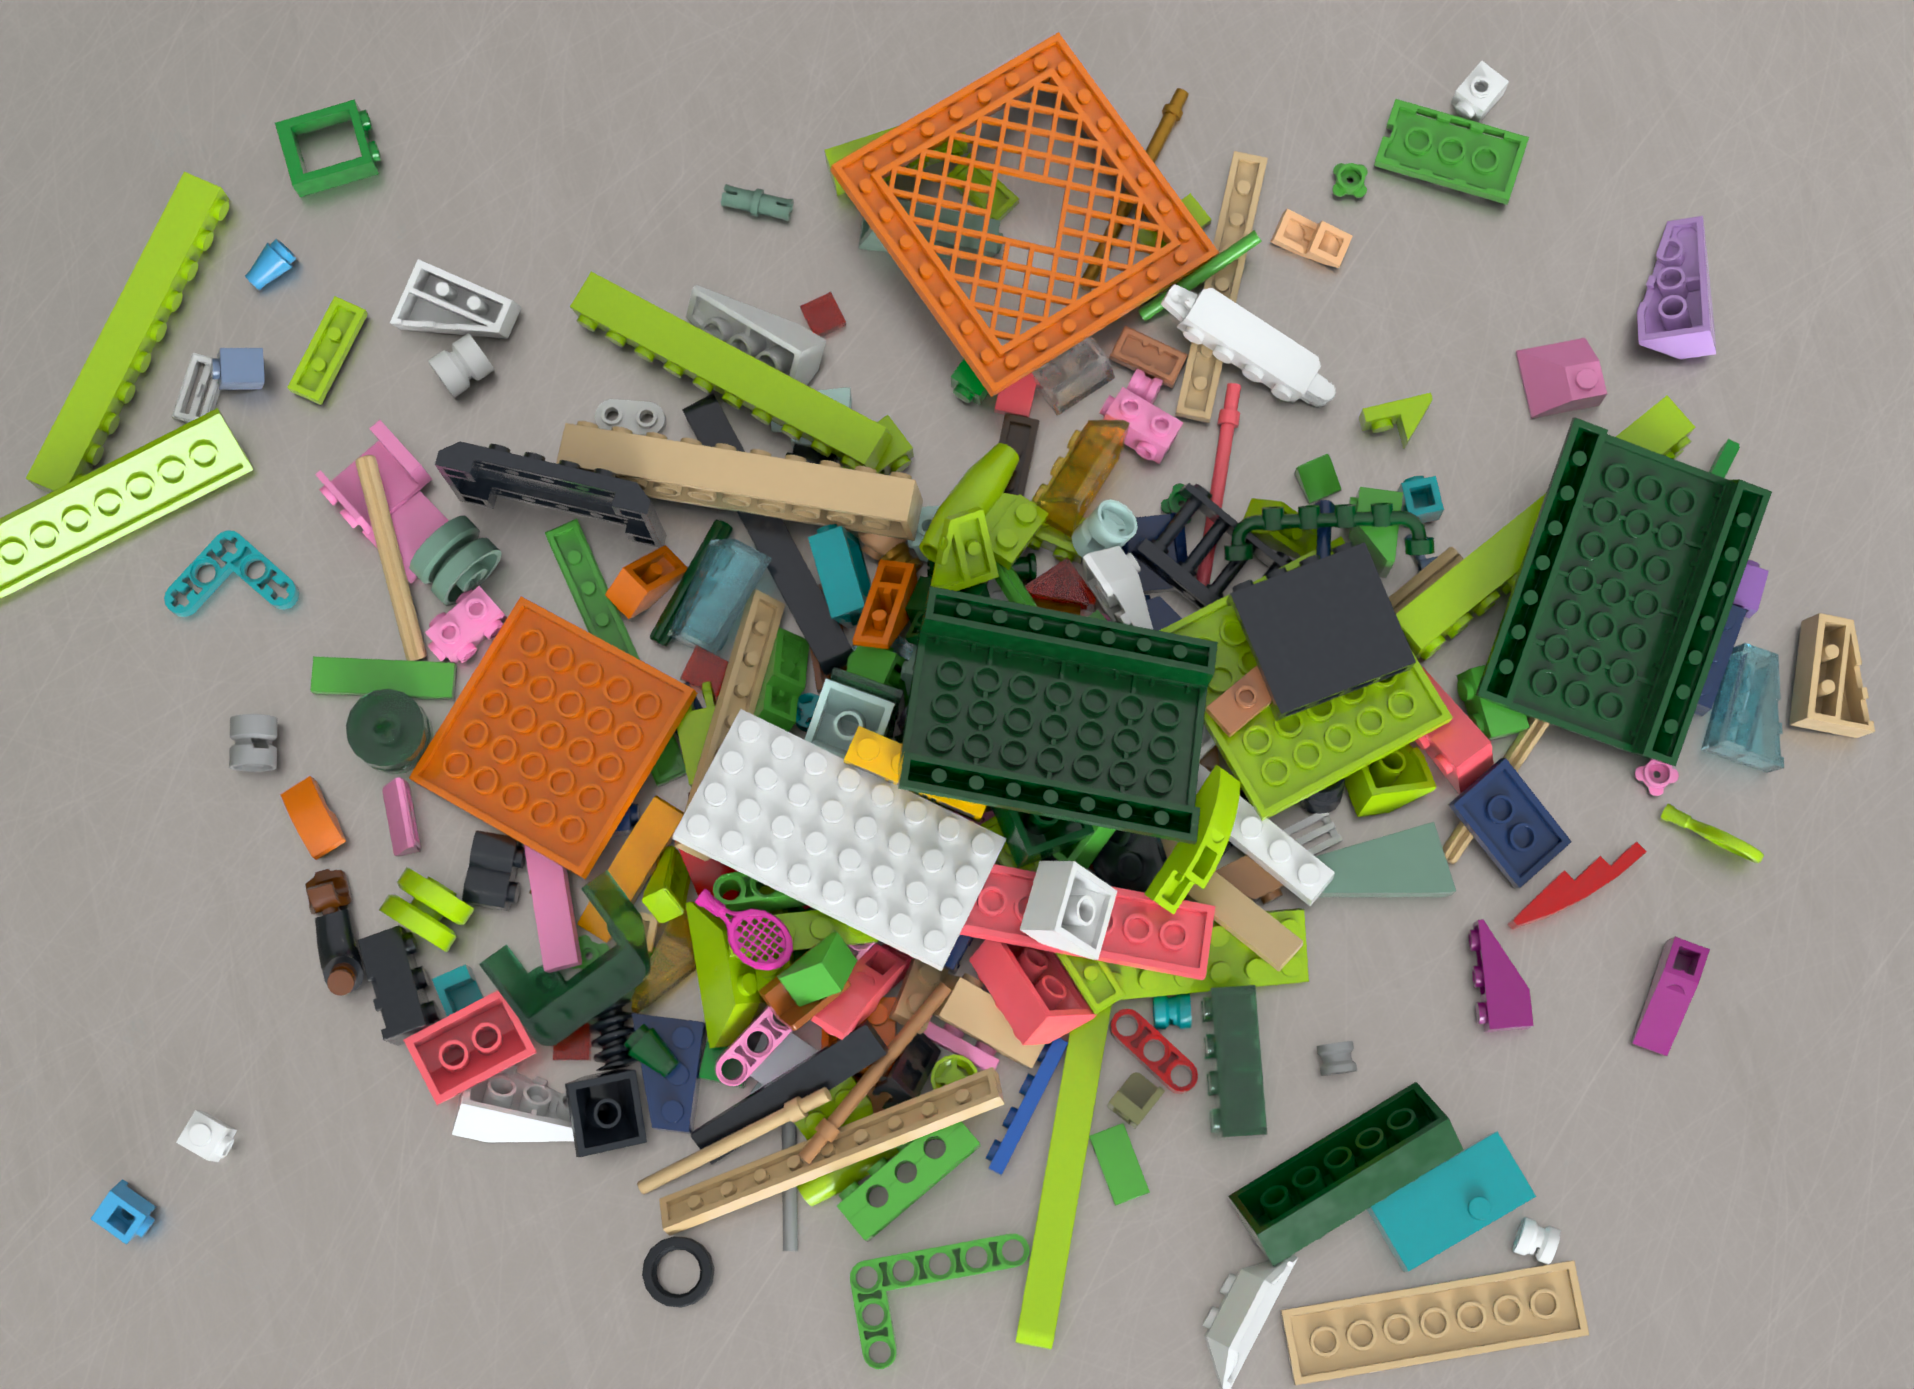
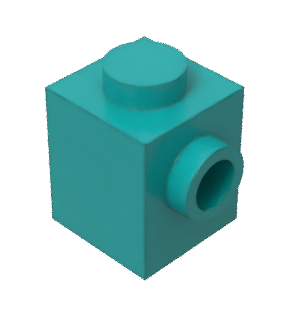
M1414 476L1405 479L1400 484L1397 492H1403L1401 511L1411 512L1419 517L1422 523L1439 520L1444 507L1436 476L1424 478V476Z

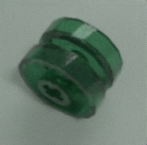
M392 689L375 690L360 698L350 710L346 723L347 741L354 753L376 771L390 775L407 773L414 769L434 737L432 722L425 710L404 692ZM388 730H391L392 735L387 737Z

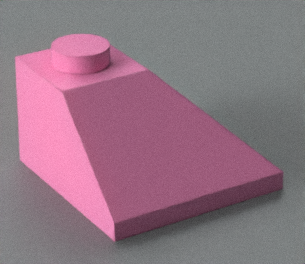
M1586 338L1527 348L1515 352L1531 419L1600 406L1607 395L1600 361Z

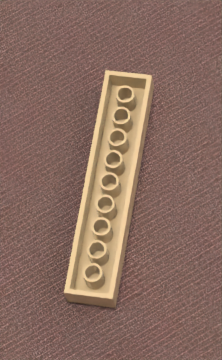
M578 421L577 425L565 423L556 464H559L560 460H567L579 464L581 470L594 472L595 468L612 471L616 474V478L637 482L645 494L651 498L735 512L741 511L820 526L837 524L838 527L842 526L846 530L915 541L923 498L916 480L906 473L891 472L889 476L877 474L875 469L865 466H856L855 470L841 468L839 463L822 460L820 464L806 462L805 458L797 455H785L784 459L772 457L771 453L760 449H751L750 453L736 451L737 449L734 446L717 443L715 447L704 446L700 441L692 438H681L680 441L667 440L665 435L655 432H647L646 436L633 434L631 430L624 427L614 426L611 430L600 429L598 425L587 421Z

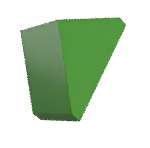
M834 931L777 976V978L796 1005L801 1007L841 992L857 959L839 933Z

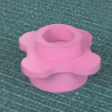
M1652 759L1645 766H1639L1635 770V778L1646 784L1652 796L1662 795L1664 788L1669 783H1675L1679 777L1678 771L1673 769L1671 765ZM1659 772L1660 777L1655 778L1653 773Z

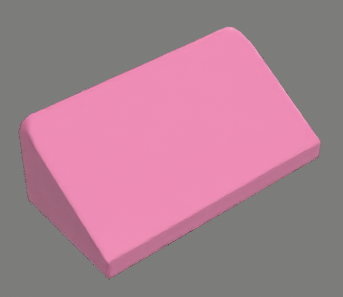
M398 777L385 785L382 792L393 852L395 856H403L420 852L421 845L410 785L403 778Z

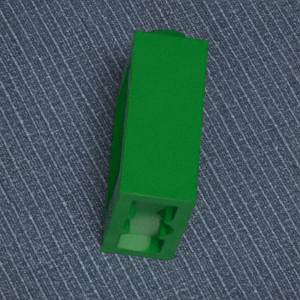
M355 99L275 123L291 183L299 197L379 174L376 162L381 161V155L376 141L370 142L367 132L373 129L367 110H360ZM352 120L362 157L307 173L297 136Z

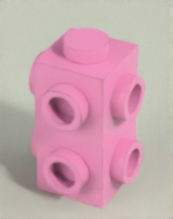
M1124 387L1121 388L1116 398L1109 395L1099 414L1104 416L1099 429L1104 431L1110 439L1126 444L1136 450L1137 454L1142 458L1153 460L1158 464L1161 463L1183 425L1182 421Z
M480 586L474 590L471 589L462 593L456 600L457 605L447 614L445 612L440 613L429 623L430 628L425 633L432 642L427 646L441 662L446 657L455 664L459 661L463 663L469 660L476 653V646L486 637L488 639L495 637L504 625L503 623L507 617Z

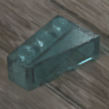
M1747 643L1733 648L1713 704L1701 748L1702 751L1766 773L1784 768V757H1781L1780 734H1783L1782 722H1779L1778 700H1781L1778 654Z

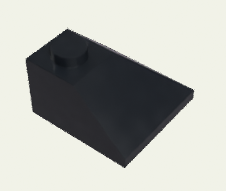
M616 1069L583 1076L565 1083L576 1157H584L647 1143L635 1069Z

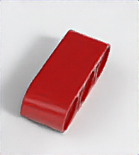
M1126 1008L1115 1013L1110 1023L1112 1037L1168 1090L1176 1094H1184L1195 1086L1198 1080V1071L1195 1065L1145 1018L1133 1009ZM1130 1017L1135 1021L1137 1030L1133 1035L1123 1036L1118 1032L1116 1023L1120 1018ZM1147 1043H1159L1163 1047V1058L1159 1061L1147 1059L1143 1052L1144 1046ZM1175 1067H1184L1190 1072L1191 1080L1188 1085L1181 1087L1173 1083L1171 1071Z

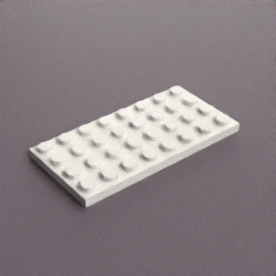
M740 709L673 834L674 840L942 971L1007 839L908 790L898 789V785L846 764L843 758Z

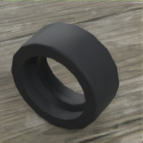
M674 1236L661 1240L650 1249L643 1263L642 1277L646 1290L654 1300L665 1306L682 1308L697 1303L707 1294L713 1283L714 1265L711 1255L702 1244L691 1238ZM685 1250L691 1253L699 1263V1280L689 1292L672 1294L666 1291L658 1281L657 1266L661 1258L670 1251Z

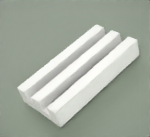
M197 353L192 354L172 415L175 421L189 423L199 418L198 414L211 378L212 357ZM204 363L205 367L195 392L190 413L185 414L200 364ZM212 379L200 417L215 409L221 391L219 390L218 379Z
M1315 813L1283 830L1291 836L1322 820L1324 826L1295 840L1302 846L1328 832L1331 837L1330 839L1308 849L1314 856L1343 841L1341 835L1335 829L1336 826L1331 821L1329 813Z

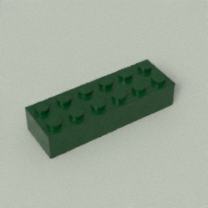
M1414 1082L1228 1197L1246 1230L1271 1264L1275 1266L1314 1241L1321 1239L1324 1235L1345 1222L1352 1220L1366 1209L1386 1199L1397 1190L1417 1180L1428 1171L1448 1161L1464 1149L1448 1116L1417 1082Z

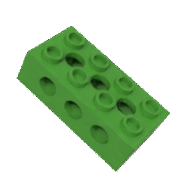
M961 1121L897 1146L896 1148L899 1153L889 1162L883 1157L867 1171L871 1177L862 1185L855 1181L838 1195L842 1201L837 1207L861 1237L869 1242L980 1148L981 1145ZM935 1139L941 1140L946 1145L945 1153L936 1159L928 1157L925 1153L927 1144ZM906 1163H911L917 1168L915 1179L909 1183L900 1182L897 1177L898 1169ZM877 1187L886 1188L888 1192V1200L881 1207H873L869 1201L871 1191Z

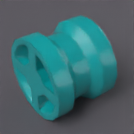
M804 693L798 697L795 724L804 732L808 731L811 722L809 718L813 717L820 697L814 693Z

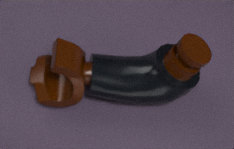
M325 869L315 872V876L305 886L311 914L322 912L323 915L315 918L318 954L324 981L333 994L342 996L359 988L364 978V967L354 937L349 910L344 909L340 911L339 908L350 904L352 901L348 879L342 870L330 871Z

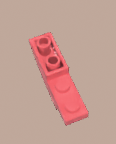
M876 943L856 962L848 978L851 986L817 1013L811 1021L822 1027L828 1034L843 1040L876 1010L880 999L904 979L913 957L885 943L882 946Z

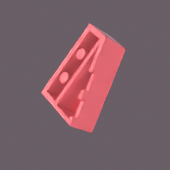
M1422 667L1453 718L1449 723L1418 738L1415 742L1421 749L1426 751L1460 795L1494 764L1491 741Z

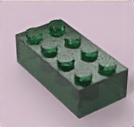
M1255 985L1211 988L1200 1003L1202 1023H1209V1034L1203 1037L1205 1059H1211L1212 1071L1206 1074L1208 1096H1214L1215 1109L1209 1111L1210 1132L1217 1133L1218 1141L1262 1138L1267 1135L1256 987Z

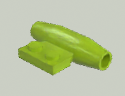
M1003 443L996 444L963 475L937 509L919 545L920 551L926 558L936 562L945 517L980 507L984 510L995 561L1010 570L1049 515L1047 511L1021 494L1004 493L1019 462V456L1013 448Z
M854 1076L829 1090L832 1097L831 1101L809 1111L807 1117L794 1123L807 1140L811 1139L817 1132L815 1127L823 1118L827 1120L857 1084ZM868 1095L863 1098L840 1127L873 1114L871 1099ZM896 1147L796 1187L806 1202L813 1207L841 1193L853 1182L856 1181L858 1183L869 1175L867 1171L880 1159L885 1157L888 1161L898 1154L899 1151Z

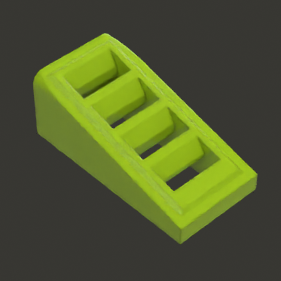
M673 845L666 847L642 898V902L659 923H665L684 914L691 880L681 854Z

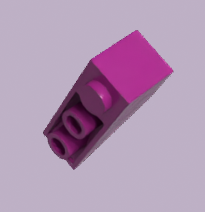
M1484 919L1477 920L1473 923V929L1468 930L1470 951H1476L1477 966H1472V980L1474 988H1480L1481 1002H1476L1478 1024H1483L1484 1032L1529 1029L1534 1026L1530 989Z
M1676 936L1665 942L1632 1044L1668 1056L1699 984L1710 949Z

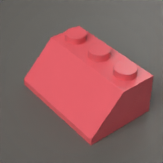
M985 939L969 959L977 972L979 980L988 989L995 1001L996 1007L1003 1013L1012 1027L1015 1037L1022 1045L1049 1044L1094 1019L1096 1016L1080 994L1055 952Z
M503 988L404 1039L437 1106L537 1053Z

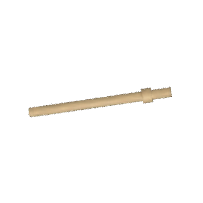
M823 1087L804 1098L797 1096L785 1102L784 1108L638 1181V1188L645 1195L789 1121L795 1123L807 1117L809 1111L831 1101V1094L826 1087Z

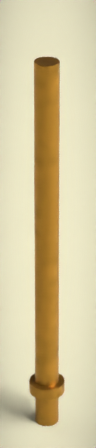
M1177 88L1170 103L1165 104L1162 109L1163 117L1146 149V153L1154 163L1175 121H1180L1183 115L1182 108L1189 96V93L1184 89ZM1125 190L1124 194L1130 195L1129 192ZM1120 201L1116 215L1127 218L1134 204ZM1115 223L1112 238L1117 239L1123 224ZM1108 226L1103 236H1107ZM1104 243L1098 244L1092 257L1103 259ZM1088 264L1082 278L1096 281L1101 271V266ZM1079 285L1080 288L1086 291H1091L1092 289L1091 287Z

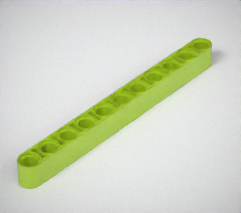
M1112 1005L1098 1013L1094 1019L1069 1033L1015 1343L1052 1349Z

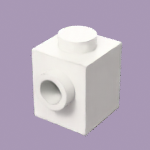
M1481 61L1455 91L1451 104L1461 117L1480 123L1504 95L1509 81L1485 62Z
M195 1110L176 1143L207 1161L219 1162L230 1151L234 1143L233 1137L237 1130L207 1112Z

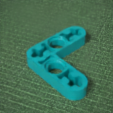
M227 530L218 534L165 592L164 601L167 608L177 616H191L232 572H235L277 609L285 610L294 606L299 599V589L285 573L239 533ZM227 541L232 544L235 543V547L238 549L237 552L234 554L227 552L225 554L226 548L224 544ZM214 554L226 563L223 568L216 560L211 558ZM255 561L263 562L265 564L263 576L257 579L249 578L247 575L248 566ZM204 565H212L216 571L214 578L210 582H200L197 577L199 569ZM271 579L282 588L289 585L286 589L289 594L286 599L278 597L275 600L277 593L267 585ZM189 580L202 589L199 594L187 584ZM190 591L186 597L189 601L188 605L185 607L181 604L177 605L178 601L175 597L179 593L185 596Z

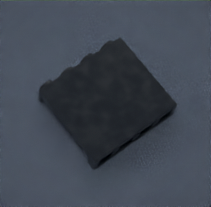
M1353 542L1342 544L1332 550V555L1322 559L1319 554L1310 556L1299 562L1300 567L1288 572L1286 567L1276 569L1266 575V580L1256 584L1252 580L1239 583L1232 588L1233 592L1230 593L1226 600L1227 606L1232 605L1271 696L1273 701L1271 711L1276 721L1406 672L1416 663L1365 542L1354 546Z

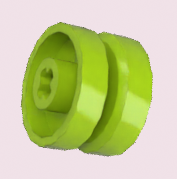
M406 867L397 884L401 890L414 897L413 900L409 903L396 894H389L379 911L445 952H448L457 936L452 929L442 924L440 920L444 916L458 925H465L475 909L455 897L457 895L455 892L429 876L426 879Z

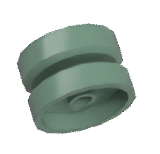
M466 515L449 520L427 538L416 551L409 567L424 584L433 583L431 591L445 606L456 604V600L462 593L471 589L474 590L480 586L494 571L502 555L501 551L488 538H479L480 530Z

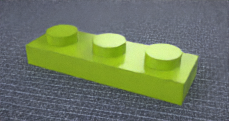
M334 296L287 387L291 392L322 405L368 315L367 311Z

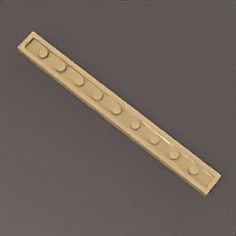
M990 1067L844 1125L838 1129L841 1132L832 1143L828 1141L810 1164L798 1155L809 1142V1140H806L660 1198L662 1228L669 1236L1004 1105L999 1074L993 1067Z

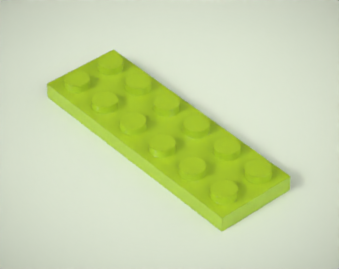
M1304 909L1266 911L1303 940V946L1280 972L1214 920L1207 972L1204 980L1106 962L1126 993V996L1120 1000L1309 982Z

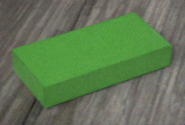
M1124 1123L1089 1136L1115 1206L1150 1193Z

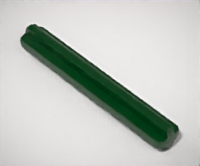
M716 519L713 522L652 630L650 639L656 644L665 647L669 645L726 544L733 528L725 521Z

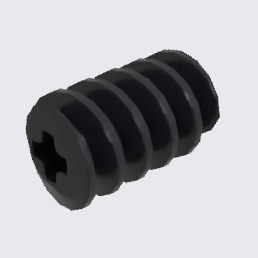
M621 992L603 993L584 999L585 1004L596 1006L587 1012V1018L598 1020V1022L589 1027V1032L601 1035L591 1042L592 1047L603 1049L593 1057L595 1062L605 1063L604 1066L596 1071L624 1068L638 1062V1060L628 1055L629 1050L624 1046L627 1036L634 1033L635 1030L634 1027L626 1026L624 1023L632 1018V1013L623 1011L622 1007L632 1001L631 998L620 997Z

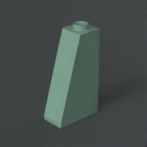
M898 199L909 215L911 201ZM916 203L914 217L933 221L935 207ZM941 208L938 222L957 226L960 212ZM965 213L963 228L982 232L984 217ZM862 217L858 248L888 252ZM990 218L987 233L1003 236V233H999L1000 220ZM916 225L929 243L931 228ZM937 230L934 245L953 249L956 234ZM961 235L959 250L978 254L980 239ZM986 241L983 256L992 258L996 253L999 254L1002 244ZM936 253L939 258L951 259L952 257ZM957 258V260L970 261L966 259Z
M1434 822L1315 856L1335 872L1333 880L1319 897H1448L1456 892Z

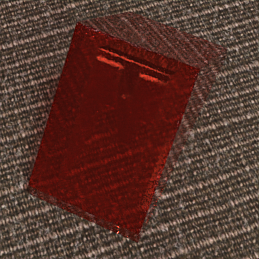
M1068 557L1026 584L1025 588L1033 598L1047 599L1065 604H1079L1081 610L1094 612L1096 597Z

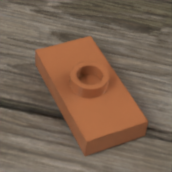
M1124 326L1109 359L1134 371L1140 369L1151 379L1160 378L1163 380L1162 384L1173 388L1188 358V354Z
M1258 665L1206 707L1205 711L1229 738L1273 702Z

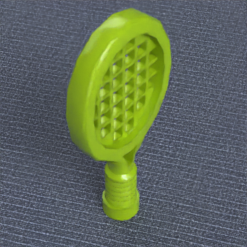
M1669 803L1662 812L1661 819L1667 822L1671 821L1680 827L1688 828L1719 847L1746 860L1760 863L1764 857L1760 850L1716 827L1693 819L1691 815L1677 810L1675 806Z

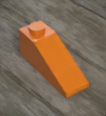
M880 559L852 639L853 645L881 649L890 648L910 620L905 608L918 582L914 563Z

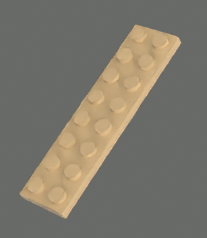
M1574 1260L1280 1310L1295 1386L1589 1335Z

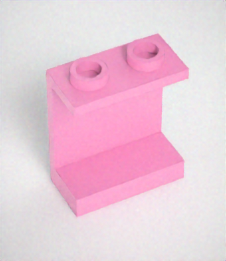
M379 420L369 428L379 441L361 456L373 455L376 457L391 515L428 484L432 478L384 423ZM355 461L332 481L321 470L315 475L324 484L319 490L332 505H335L338 501L342 504L344 509L339 513L354 529L359 524L367 534L373 531Z

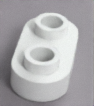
M609 399L602 402L595 412V421L600 429L611 430L612 427L618 426L631 430L633 434L646 436L647 432L662 434L666 427V417L662 408L653 402ZM611 411L619 413L617 419L613 421L606 419L607 414ZM651 414L653 415V420L650 423L641 422L642 416Z

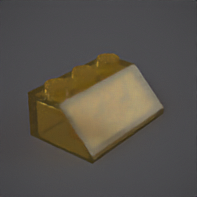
M1088 420L1082 431L1077 429L1074 431L1067 444V448L1070 449L1065 458L1061 456L1057 458L1050 471V475L1053 476L1048 485L1042 483L1033 498V502L1037 503V506L1049 513L1045 521L1046 524L1070 537L1072 536L1073 531L1081 522L1121 458L1130 426L1129 422L1125 420Z

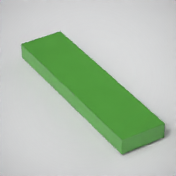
M313 656L310 691L313 694L454 700L457 665L450 662Z

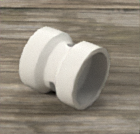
M1524 1217L1514 1240L1513 1252L1523 1256L1533 1254L1539 1262L1549 1265L1556 1253L1561 1230L1552 1226L1542 1228L1538 1226L1535 1220Z

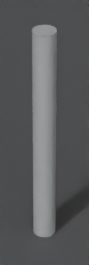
M791 1121L782 1125V1150L796 1145V1125ZM793 1187L782 1192L783 1251H798L797 1187Z

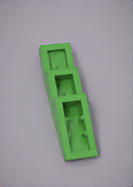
M778 628L754 712L755 716L787 732L796 723L798 697L805 689L809 645L805 638L783 628Z

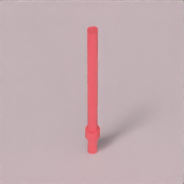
M1237 383L1227 384L1224 409H1220L1218 425L1221 427L1210 490L1212 498L1210 500L1221 509L1234 429L1239 426L1241 414L1237 411L1241 385ZM1207 516L1203 537L1214 524ZM1216 545L1198 566L1196 579L1205 586L1210 584Z

